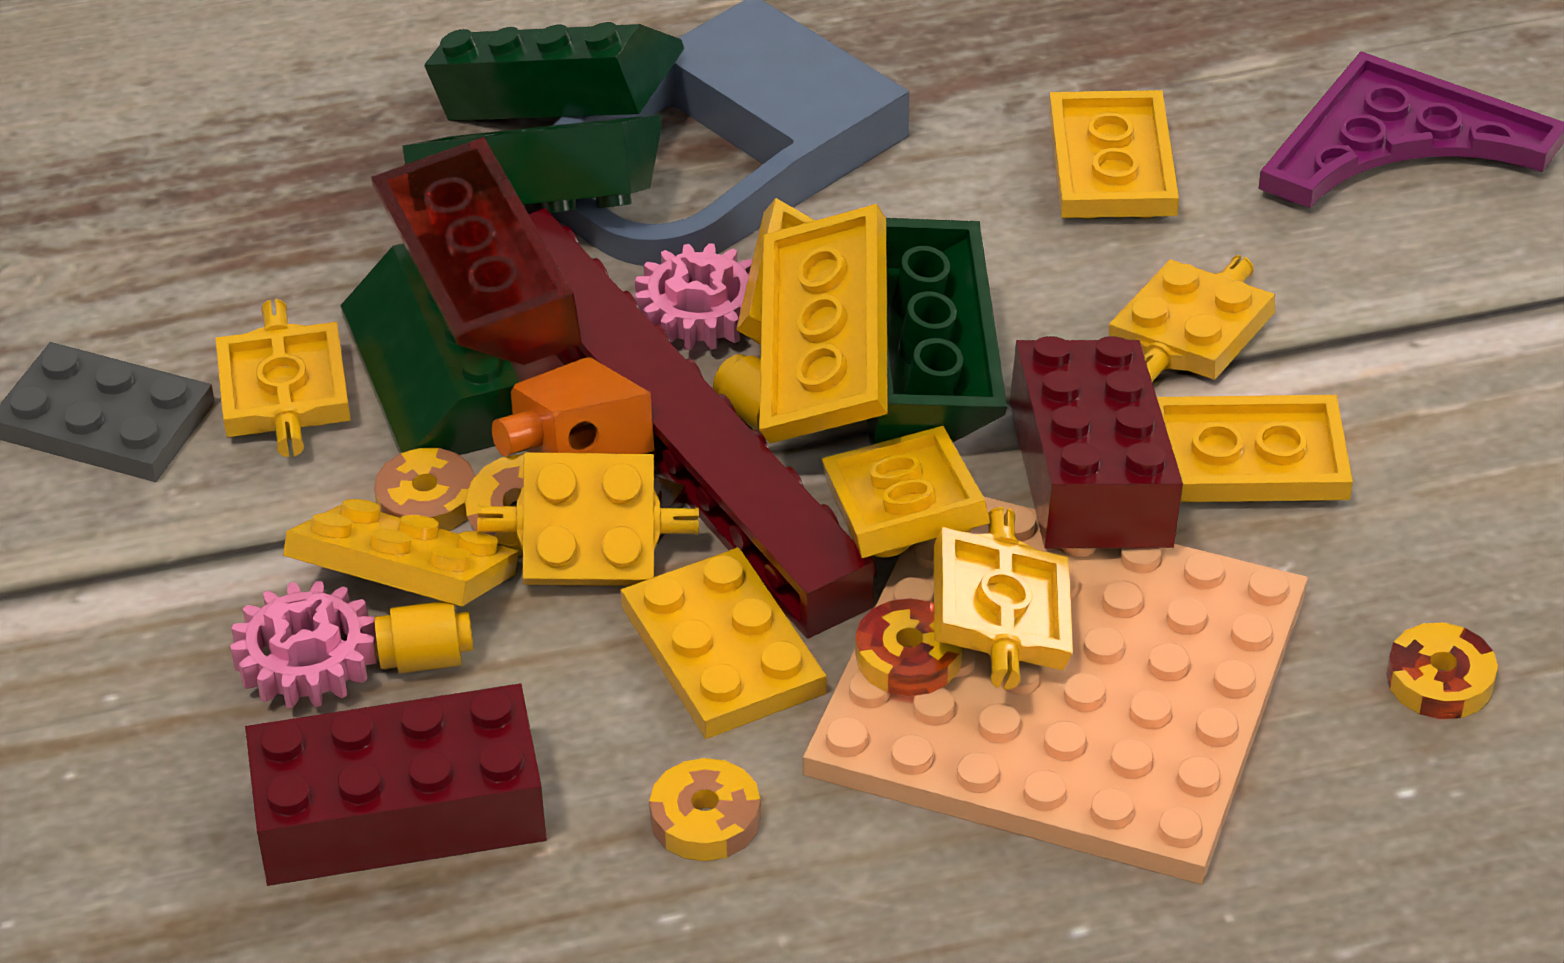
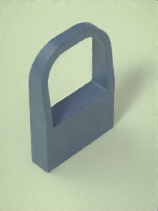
M744 0L679 37L685 49L640 114L561 117L554 125L654 115L668 106H675L763 165L700 212L670 223L645 224L633 222L618 216L608 208H597L596 200L593 198L576 199L577 209L551 214L560 223L570 227L573 232L603 253L626 263L644 266L646 262H653L661 265V252L667 250L677 256L683 253V245L690 244L695 252H703L708 243L715 244L716 254L758 230L761 225L763 212L775 198L791 207H795L908 137L910 91L765 1Z

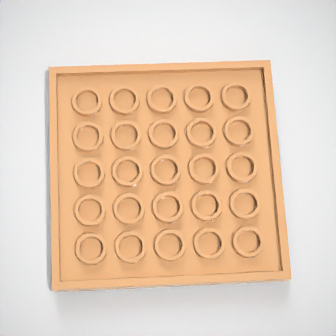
M984 497L988 513L991 509L999 506L1004 507V515L1008 508L1015 512V537L1017 540L1037 550L1066 556L1069 559L1073 654L1064 671L1019 661L1020 683L1013 689L1003 690V681L999 688H996L991 682L992 665L989 653L964 648L960 671L948 685L929 693L925 683L907 685L893 682L887 693L870 684L859 671L854 650L803 756V775L1203 885L1304 601L1308 577L1174 544V548L1044 549L1035 509ZM988 524L973 528L970 534H989ZM937 538L910 545L906 551L900 554L859 641L871 642L870 650L872 649L875 654H882L885 647L883 634L890 623L882 617L889 614L890 601L908 598L930 601V620L934 622V543ZM923 642L922 660L916 665H904L899 673L911 675L928 670L935 661V658L929 654L934 646ZM947 651L944 654V656H950L949 651Z

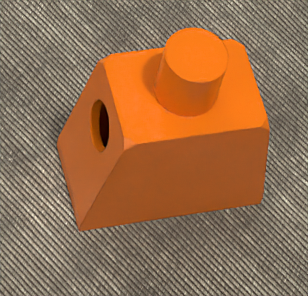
M591 357L580 359L516 383L511 390L513 415L495 419L492 423L493 441L502 456H509L523 451H528L529 453L645 454L654 451L651 392Z

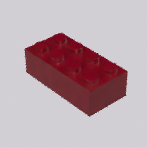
M1055 336L1041 337L1037 340H1016L1009 403L1044 549L1174 548L1183 482L1140 340H1127L1117 336H1107L1099 340H1065Z
M522 683L245 726L256 829L267 886L547 841L542 786Z

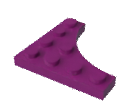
M1360 51L1261 169L1258 189L1282 197L1289 202L1311 208L1324 194L1348 178L1381 165L1408 159L1443 156L1475 157L1507 162L1543 172L1564 144V122Z

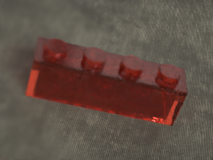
M484 137L371 177L372 185L458 345L518 364L527 365L582 344L574 292Z

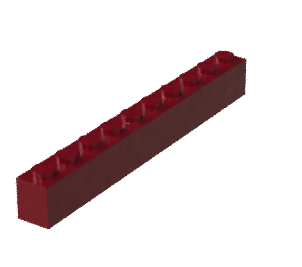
M543 208L483 233L487 279L564 365L591 357L651 392L654 451L645 454H654V467L665 479L685 485L686 503L691 509L699 508V518L728 551L737 547L741 549L783 613L806 639L873 608V578L877 575V567L873 556L861 557L854 540L841 528L832 509L828 505H820L804 488V484L796 470L790 466L785 467L770 451L764 436L756 429L751 430L739 418L726 395L722 393L717 394L703 379L697 364L690 358L685 359L671 344L663 327L659 324L653 325L640 311L633 295L629 291H622L611 280L603 263L598 258L592 259L579 245L570 227H562L547 209Z

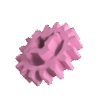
M708 243L703 252H695L690 244L683 245V253L677 256L667 250L661 252V265L653 262H646L644 264V276H639L635 279V300L640 311L653 325L659 324L663 327L671 343L677 338L683 339L685 350H692L697 341H705L706 345L712 350L717 349V339L722 337L733 343L740 341V334L736 328L752 259L743 260L738 263L737 250L733 248L720 255L716 254L715 244Z
M316 581L311 587L310 592H301L296 582L288 583V595L278 597L275 593L267 590L263 593L264 607L259 608L246 605L243 608L245 623H236L232 626L234 643L230 646L235 671H240L242 686L245 689L258 686L260 699L264 702L273 699L277 694L284 695L286 708H293L298 702L299 697L309 696L310 702L314 707L321 706L323 693L331 691L336 696L344 698L347 696L346 681L351 680L364 683L367 680L365 665L377 663L374 616H368L367 604L364 599L350 602L348 588L342 586L330 595L325 593L323 581ZM341 631L346 634V641L340 638ZM264 646L270 650L268 656L262 652Z

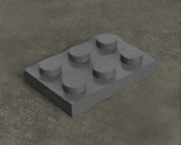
M49 342L0 403V440L157 482L215 403L212 384Z

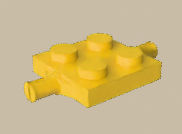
M1235 255L1230 263L1221 272L1216 274L1196 268L1190 264L1169 259L1109 323V336H1117L1127 340H1140L1152 382L1163 370L1167 369L1191 371L1215 380L1275 313V294L1244 283L1254 272L1252 262L1245 256L1241 260V255Z
M275 299L276 315H273L271 300H267L261 307L264 327L246 334L215 337L226 438L276 431L278 453L284 457H290L288 440H291L295 457L304 450L301 427L351 421L337 322L314 325L288 324L286 303Z
M524 452L523 488L518 497L517 506L478 505L477 533L516 532V538L523 553L522 585L631 586L654 578V550L660 534L698 535L699 508H660V502L654 490V454Z
M999 506L991 509L988 513L990 524H988L989 534H970L945 527L941 528L934 543V641L989 653L992 665V684L999 688L1003 681V690L1015 688L1020 683L1019 661L1064 671L1073 654L1069 559L1066 556L1037 550L1017 540L1015 537V512L1008 508L1004 515V507Z

